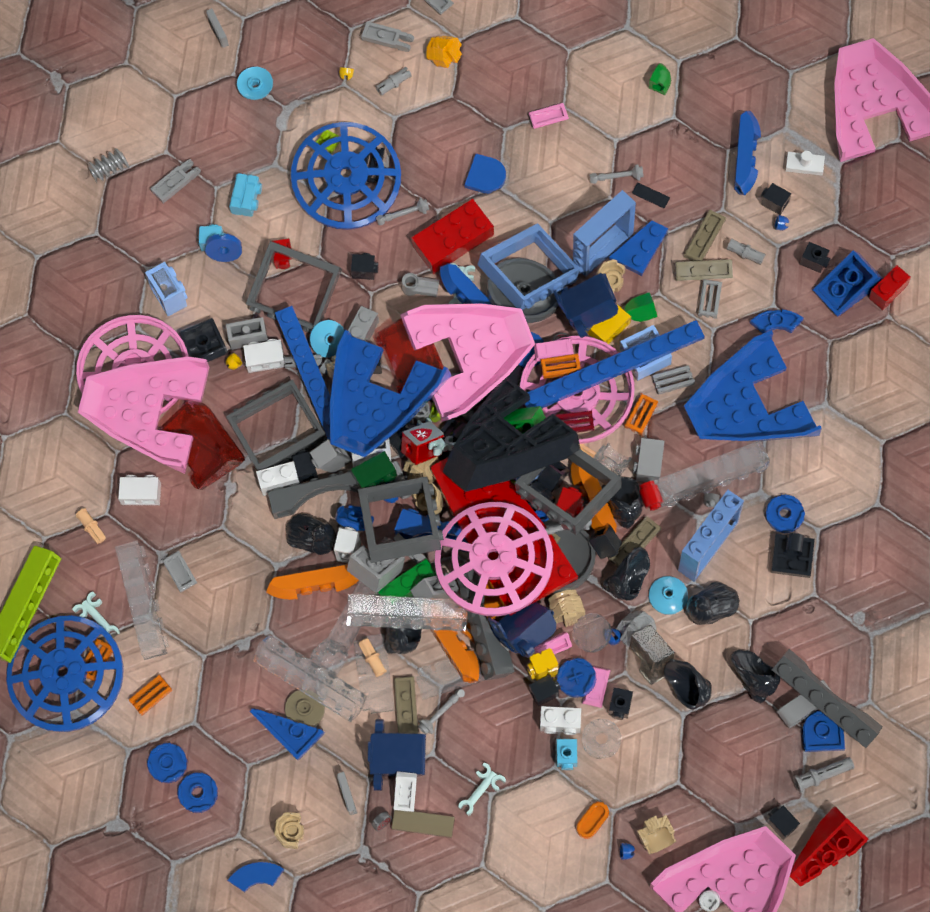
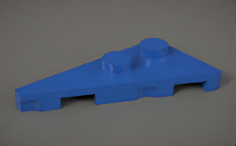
M255 708L250 710L260 723L297 760H300L325 734L321 729Z

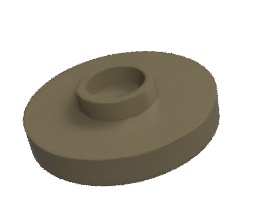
M301 689L290 695L285 705V713L290 720L315 727L324 717L325 704L317 692L310 689Z

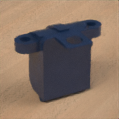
M599 273L570 289L567 286L561 289L562 293L560 295L556 290L553 291L559 306L580 338L587 336V331L593 325L614 317L618 312L617 300L605 273Z
M537 602L511 616L507 614L499 622L490 617L488 618L491 625L490 628L496 639L510 651L519 653L527 658H530L535 653L533 648L553 635L557 624L553 617L554 612Z
M384 719L375 720V733L371 734L370 741H368V762L370 763V774L374 775V791L383 790V776H396L397 772L417 773V777L425 775L426 734L384 733Z

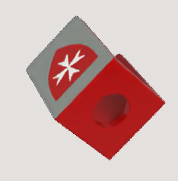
M431 421L402 432L401 452L415 465L435 458L437 456L433 455L434 449H428L429 443L443 438L444 433Z

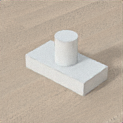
M804 151L803 153L788 152L786 172L823 175L825 156L813 155L810 151Z
M397 772L394 810L414 812L417 773Z

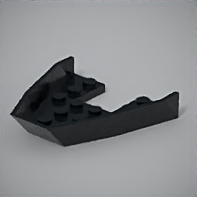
M506 377L470 418L453 445L443 473L465 492L506 482L567 459L581 449L578 434L554 414H551L524 434L518 431L504 417L528 402L530 396L511 379Z

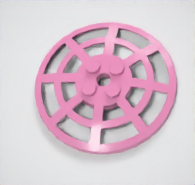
M128 315L108 321L89 336L79 353L76 375L81 393H83L86 377L102 373V366L107 356L114 361L112 370L127 365L153 362V358L159 350L162 351L166 360L172 359L169 351L164 346L166 340L171 336L180 347L183 357H189L183 340L173 328L153 317ZM135 323L158 327L163 330V333L158 340L147 335L136 334ZM127 324V336L116 339L108 346L99 339L111 329ZM137 341L153 344V346L147 353L137 349ZM129 342L130 350L120 355L113 351L117 346ZM96 345L103 352L97 360L95 372H84L86 357L91 347ZM164 397L169 403L161 409V414L170 409L178 399Z
M568 336L557 339L571 338L572 344H579L578 355L581 369L584 368L585 363L592 365L599 362L586 356L587 345L599 348L611 356L619 353L609 344L592 337ZM535 354L527 362L522 373L520 387L524 391H532L539 388L547 380L543 379L542 374L539 384L527 382L532 368L537 363ZM572 360V361H565V362H559V363H552V364H548V365H549V366H553V365H557V364H563V363L566 364V363L576 362V361H575V360ZM628 371L625 373L629 387L628 393H617L616 382L612 378L608 380L611 386V393L600 392L598 384L582 391L581 396L576 397L572 395L556 402L557 404L550 409H547V407L542 408L543 413L547 418L561 410L566 413L592 410L594 426L599 424L606 432L592 438L579 439V443L585 444L603 439L622 425L632 408L634 400L632 372ZM599 400H610L608 408L601 415L595 409ZM628 400L622 416L612 426L605 419L612 412L616 401ZM586 423V424H581V425H572V426H571V425H568V426H569V427H579V426H587V425H590V424H589V423Z
M488 502L472 506L459 513L445 527L442 532L444 540L440 541L441 549L442 546L453 548L452 564L454 571L446 576L443 575L440 562L441 550L435 551L436 574L445 593L463 609L484 616L511 614L531 604L546 587L553 568L552 545L543 525L525 509L503 502ZM487 507L507 508L503 517L478 519L475 510ZM514 512H520L529 518L539 531L528 534L521 525L511 520ZM468 515L472 523L461 531L457 539L445 538L452 526L463 516ZM499 522L500 526L497 532L486 533L482 524ZM508 525L515 528L523 537L512 541L505 535ZM475 528L479 537L473 544L462 542L466 534ZM541 538L545 541L547 551L545 569L534 564L535 551L533 541ZM527 544L529 551L528 562L517 558L516 548ZM459 549L468 551L470 562L459 567L458 563ZM494 551L499 556L496 560H490L488 554ZM514 567L525 569L520 578L512 583L508 574ZM473 569L481 576L478 586L471 583L463 574ZM531 572L542 576L535 589L528 596L520 600L515 589L526 581ZM459 578L468 589L476 592L473 603H468L457 596L448 583ZM489 579H501L505 586L499 589H486ZM508 593L513 603L499 608L480 607L483 595L498 596Z

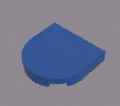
M475 154L464 186L467 189L481 193H492L503 187L506 181L505 167L497 159Z
M816 711L806 719L803 725L804 752L845 751L844 730L822 711Z

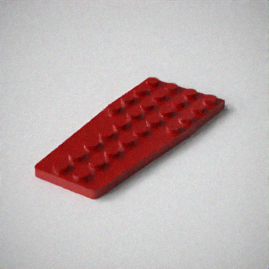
M448 458L431 467V473L454 517L478 504L503 502L525 509L545 529L547 528L528 502L521 499V496L516 493V487L511 480L465 492L443 473ZM487 507L475 510L478 519L503 517L507 508ZM514 512L511 518L512 521L521 525L528 534L537 532V526L529 518L520 512ZM468 515L463 516L457 521L461 531L472 523ZM490 522L484 523L482 526L486 533L497 532L500 523ZM508 525L505 535L512 541L523 537L515 528ZM473 528L464 538L467 543L473 544L479 535L475 528ZM548 535L553 551L551 576L544 590L531 604L578 579L577 573L552 535ZM541 538L533 541L535 551L534 564L545 569L547 551L545 541ZM527 544L516 548L517 558L528 562L529 551ZM494 551L488 554L490 560H496L499 556ZM515 566L508 574L511 582L514 583L520 578L525 569ZM531 572L526 581L515 589L520 600L528 596L535 589L542 576ZM501 579L488 580L493 589L505 587ZM508 593L498 595L504 607L513 604Z

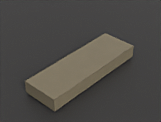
M709 210L686 250L684 257L691 261H703L726 221V217Z
M732 259L675 262L676 281L733 278Z
M646 516L622 542L618 554L609 558V560L618 567L634 548H645L661 531V527Z
M414 676L394 678L398 733L418 734Z
M395 810L392 830L452 838L455 817Z

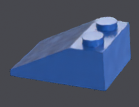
M853 250L813 291L839 317L870 294L871 290L883 278L860 253Z

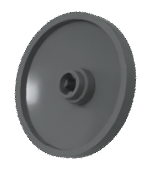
M514 258L497 265L524 296L557 278L546 266L530 259ZM488 278L487 295L491 304L516 308L492 280ZM552 293L545 300H540L531 308H525L522 311L527 323H534L550 317L557 310L559 304L554 293Z
M552 520L543 522L547 527L561 525L557 521ZM568 529L555 532L561 538L557 544L577 573L578 579L553 593L576 589L590 577L594 569L595 550L589 542L590 536L583 529L577 535Z

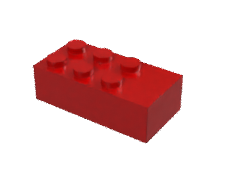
M471 199L411 237L412 246L430 271L435 274L440 270L441 266L452 263L493 237L494 225L475 200Z

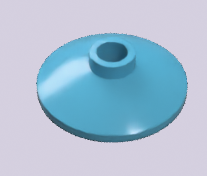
M261 67L247 68L237 79L238 91L243 97L250 100L264 98L273 87L271 74Z
M324 320L317 323L310 333V345L313 351L326 358L335 356L337 346L345 331L344 328L332 320ZM329 336L333 338L331 343L327 341Z
M666 576L659 578L652 584L649 591V600L656 611L672 615L680 612L685 607L688 601V591L681 580ZM671 591L672 596H667L665 592Z

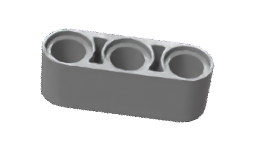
M822 680L821 682H822L829 690H831V689L828 687V685L825 683V681ZM799 695L780 708L777 713L790 729L817 711L818 708L803 695Z

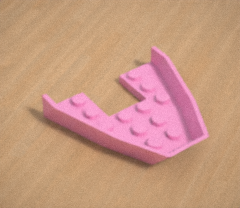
M874 38L839 48L835 76V114L840 162L875 152L876 148L864 120L889 112L897 111L909 142L930 136V93L899 59Z
M488 304L423 305L400 314L414 350L447 337L461 373L450 377L432 397L442 422L469 411L509 376L535 345L523 311L520 308Z
M181 357L127 365L86 377L78 413L109 436L185 474L193 437L191 435L157 430L164 397L202 403L210 367L206 359Z
M765 826L722 840L666 868L650 884V888L674 912H684L707 888L716 891L721 901L732 912H777L782 902L796 855Z

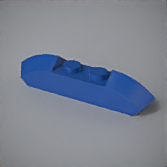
M745 111L741 114L738 133L734 190L739 195L744 196L751 190L758 176V170L754 168L756 156L752 155L753 151H756V139L761 138L759 123L751 111Z
M447 264L440 267L441 279L450 295L456 294L457 299L462 304L492 305L490 300L455 264Z

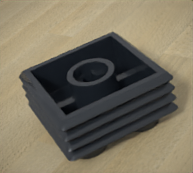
M213 318L179 332L189 357L206 359L209 362L228 353ZM201 341H205L206 344L202 345Z

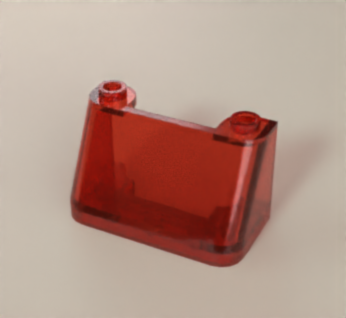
M402 318L377 332L376 342L379 347H383L386 351L399 385L396 386L399 394H401L416 360L443 370L444 366L434 343L416 350L413 349Z
M187 401L158 429L160 431L191 435L193 437L187 464L193 471L191 484L196 489L203 490L245 461V456L212 410L204 403Z

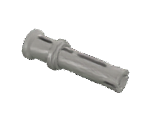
M847 757L818 770L809 769L805 774L793 776L794 785L797 791L801 793L803 789L819 786L823 780L851 769L853 770L854 763L850 757Z

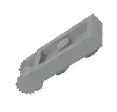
M368 21L361 36L364 41L394 49L397 48L405 52H409L411 47L404 42H400L399 39L406 42H413L414 40L413 35L402 32L399 29Z
M189 159L182 165L177 166L150 188L151 192L164 204L191 180L195 179L201 170L199 167H195L186 174L185 172L194 163Z

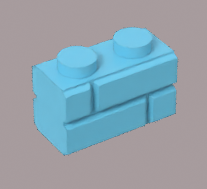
M237 174L229 206L232 214L252 217L254 211H257L259 204L257 195L262 192V184L259 181V177Z

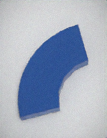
M768 310L755 316L750 321V324L762 334L776 329L792 333L804 318L788 310Z
M267 862L251 863L238 869L227 881L244 893L256 884H267L273 887L283 873L284 868Z

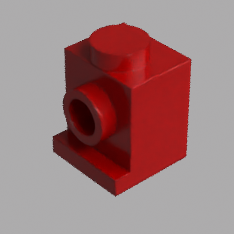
M289 238L271 241L292 249ZM275 253L273 258L275 268L288 269L292 259Z

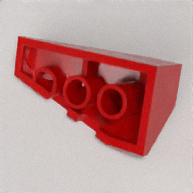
M834 806L819 822L793 864L789 877L801 887L821 875L822 870L830 865L834 867L839 864L838 860L846 855L850 857L855 854L869 838Z

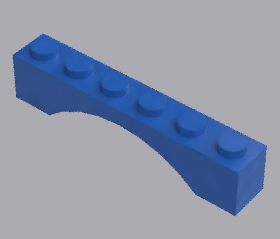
M402 509L394 529L395 535L399 533L404 539L433 535L429 515L425 517L419 515V512L416 510ZM440 522L441 526H437L438 530L443 532L449 522ZM453 525L445 538L456 540L461 530Z

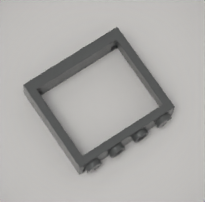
M270 241L246 305L250 306L249 310L260 314L263 311L268 313L267 317L277 320L275 316L277 310L256 303L275 253L331 273L333 275L314 324L298 319L302 330L311 333L313 327L324 318L342 269Z
M293 379L285 384L281 383L274 390L266 391L262 397L248 401L245 406L240 409H234V412L226 416L229 425L257 471L293 461L292 456H295L298 452H309L327 441L326 434ZM293 394L315 433L259 463L237 424Z
M581 449L568 457V459L606 486L575 518L529 486L544 468L522 475L515 482L516 493L521 496V499H526L536 510L543 511L550 520L557 521L565 531L568 529L575 535L583 529L621 488V477Z
M427 477L358 489L371 563L441 550L440 541L444 540L442 530L437 528V526H441L439 514L435 515L434 513L438 509L436 499L431 498V495H434L433 484L428 483ZM424 492L433 535L376 545L369 502Z

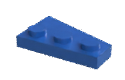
M654 221L649 222L609 257V260L614 259L624 265L626 269L642 276L665 238L668 228Z

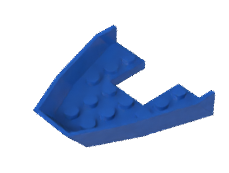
M345 330L337 346L330 398V444L366 457L406 425L452 375L447 367H443V370L416 360L401 394L372 384L369 381L384 350L382 347L352 337L350 332Z
M772 330L758 335L749 341L713 372L684 405L700 439L770 441L820 436L822 428L820 425L816 426L804 401L768 415L753 385L780 374L787 369L772 340Z

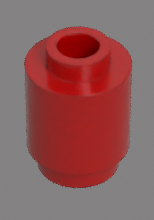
M654 481L641 484L639 486V493L645 509L653 511L661 508L660 504L663 503V499L658 485Z

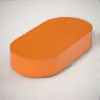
M602 802L593 803L577 824V833L581 838H592L607 820L609 809L606 804Z

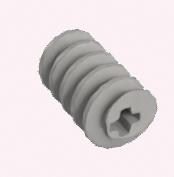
M117 148L114 149V155L110 151L107 153L108 158L104 155H101V161L95 158V165L88 162V168L96 183L97 178L104 181V174L110 178V171L116 175V168L123 171L124 164L128 168L130 167L123 153Z

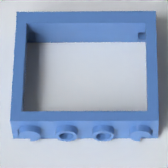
M623 190L573 234V262L580 268L579 272L585 277L633 235L636 202ZM615 223V225H614L610 230H608L599 240H597V241L590 247V245H591L597 238H599L608 228H610V227Z
M538 223L481 253L478 261V266L516 308L522 310L531 308L540 300H545L554 293L553 291L556 290L558 293L563 287L574 284L580 268ZM535 242L562 271L563 275L524 296L494 263Z
M729 490L725 492L682 550L678 570L680 573L693 582L696 581L738 524L744 503L743 499ZM730 520L734 522L732 525L728 524Z

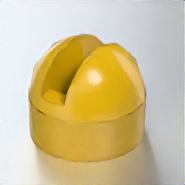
M339 68V76L342 80H344V75H347V80L353 77V68Z
M232 353L227 357L225 364H229V369L235 370L242 365V361L238 355Z

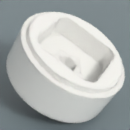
M714 890L704 891L699 898L701 908L708 912L716 910L721 902L719 894Z

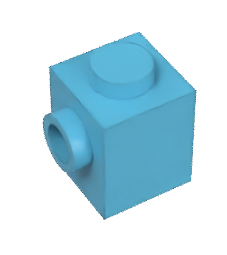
M212 224L199 227V246L201 251H205L206 241L209 237L219 234V236L226 234L223 232L222 226Z
M557 739V767H561L562 770H573V767H577V739Z

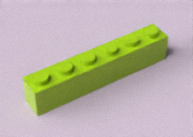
M38 546L33 547L0 613V660L11 663L62 559L51 550Z

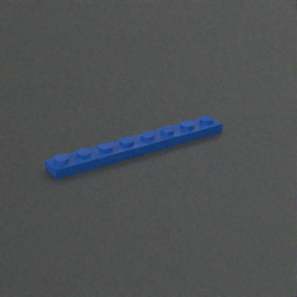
M290 306L275 312V316L326 437L330 440L331 396L295 311Z

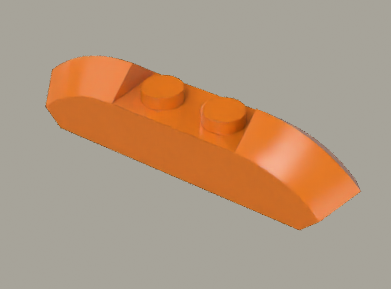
M572 462L571 477L573 484L581 485L579 490L582 493V497H586L587 506L602 488L598 479ZM606 503L591 519V526L594 530H598L611 525L616 533L617 525L609 505Z
M347 564L274 577L269 583L266 593L276 598L293 600L298 599V594L310 595L313 591L318 590L327 592L335 588L336 592L353 586L359 580L347 571Z
M435 604L424 606L422 610L424 621L462 680L468 683L477 682L479 679L478 659L474 651H466L468 648L464 641H459L456 637L458 633L452 624L449 625L453 620L452 617Z

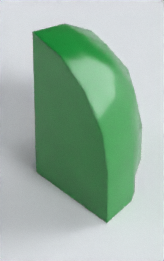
M659 63L649 80V89L666 95L672 80L670 71L664 64Z
M650 293L631 299L625 306V312L631 316L633 321L642 322L658 317Z

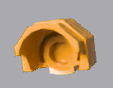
M444 35L431 37L427 45L426 58L432 60L437 67L448 68L451 62L458 63L462 55L459 50L462 44L457 37Z

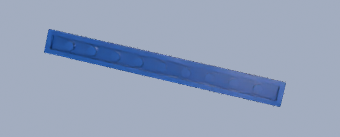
M697 320L527 392L530 400L525 403L526 408L541 406V408L547 407L705 339V336Z

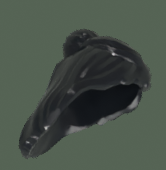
M620 476L621 488L608 501V505L614 519L619 521L623 528L629 529L642 513V498L639 493L638 483L634 479Z
M304 513L293 516L286 525L287 543L292 548L323 555L330 553L336 543L337 536L333 527L328 523L317 520L310 514Z
M641 547L634 548L623 559L613 575L604 580V590L611 592L617 599L626 601L635 599L650 569V559L646 549Z
M713 582L704 590L689 598L686 612L690 615L692 622L697 625L713 624L737 612L740 602L738 592L726 584Z
M403 599L394 606L384 645L388 654L411 653L416 650L420 642L424 618L420 609L411 600Z
M736 650L731 654L730 660L737 673L749 687L753 701L760 704L768 696L774 694L781 678L772 670L773 667L763 662L754 652L748 650Z
M670 659L665 664L664 676L672 685L677 699L691 710L705 706L711 698V682L705 679L693 665L686 661Z

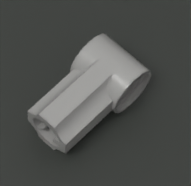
M407 273L403 276L402 291L405 295L413 296L420 294L437 297L439 280L417 277L413 273ZM411 282V283H413V284H415V285H414V286H407L406 284Z

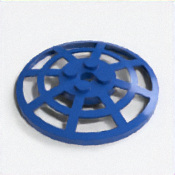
M354 122L332 123L314 131L299 146L291 166L292 189L301 208L315 221L335 229H357L377 221L376 217L386 214L394 204L401 185L400 162L392 145L376 130ZM340 127V137L329 139L321 145L312 140L326 130ZM348 127L363 129L375 135L376 138L368 143L360 138L348 136ZM341 142V152L331 155L325 150L326 147ZM348 142L358 143L365 148L359 154L349 151ZM382 142L392 155L395 169L384 168L383 161L375 149ZM308 145L315 151L310 158L308 170L297 172L299 157L303 149ZM372 153L379 168H368L364 159ZM318 155L327 160L324 170H313ZM348 169L351 171V175L343 177L341 171ZM368 175L379 176L374 191L365 185ZM384 176H395L393 191L388 201L384 203L377 196L383 186ZM324 177L327 187L322 193L318 191L313 178ZM308 179L309 186L317 198L311 206L303 199L297 185V180ZM360 190L367 196L361 202L351 204V195L358 193ZM332 192L343 195L344 205L334 203L327 198ZM371 202L380 209L368 218L352 222V210L363 208ZM322 204L332 209L344 211V222L327 219L316 213V211Z
M72 615L50 618L38 623L23 636L11 663H8V693L18 712L37 727L54 732H71L83 729L102 718L116 701L124 676L122 655L113 637L94 621ZM64 621L81 622L93 627L94 630L87 637L76 632L64 631ZM56 622V633L45 636L36 644L27 639L41 627ZM100 634L110 644L115 661L103 662L99 649L93 643ZM64 637L75 638L82 642L75 650L65 648ZM56 639V649L48 654L40 649L46 642ZM23 645L30 651L24 661L22 674L12 676L14 659L18 650ZM88 646L95 655L96 663L86 664L81 656ZM35 654L42 660L39 670L28 672L31 659ZM67 667V674L63 677L59 676V669ZM116 669L114 686L110 695L105 700L97 694L103 680L104 670ZM97 671L95 683L90 688L84 683L87 672ZM40 678L44 687L36 696L31 689L29 680ZM23 682L26 693L33 701L27 711L17 700L12 684ZM78 689L86 695L78 702L69 705L68 695L76 692ZM51 692L60 696L61 706L50 705L43 701ZM91 699L101 706L89 717L72 723L70 711L81 708ZM39 707L51 712L62 713L64 725L45 723L33 716Z

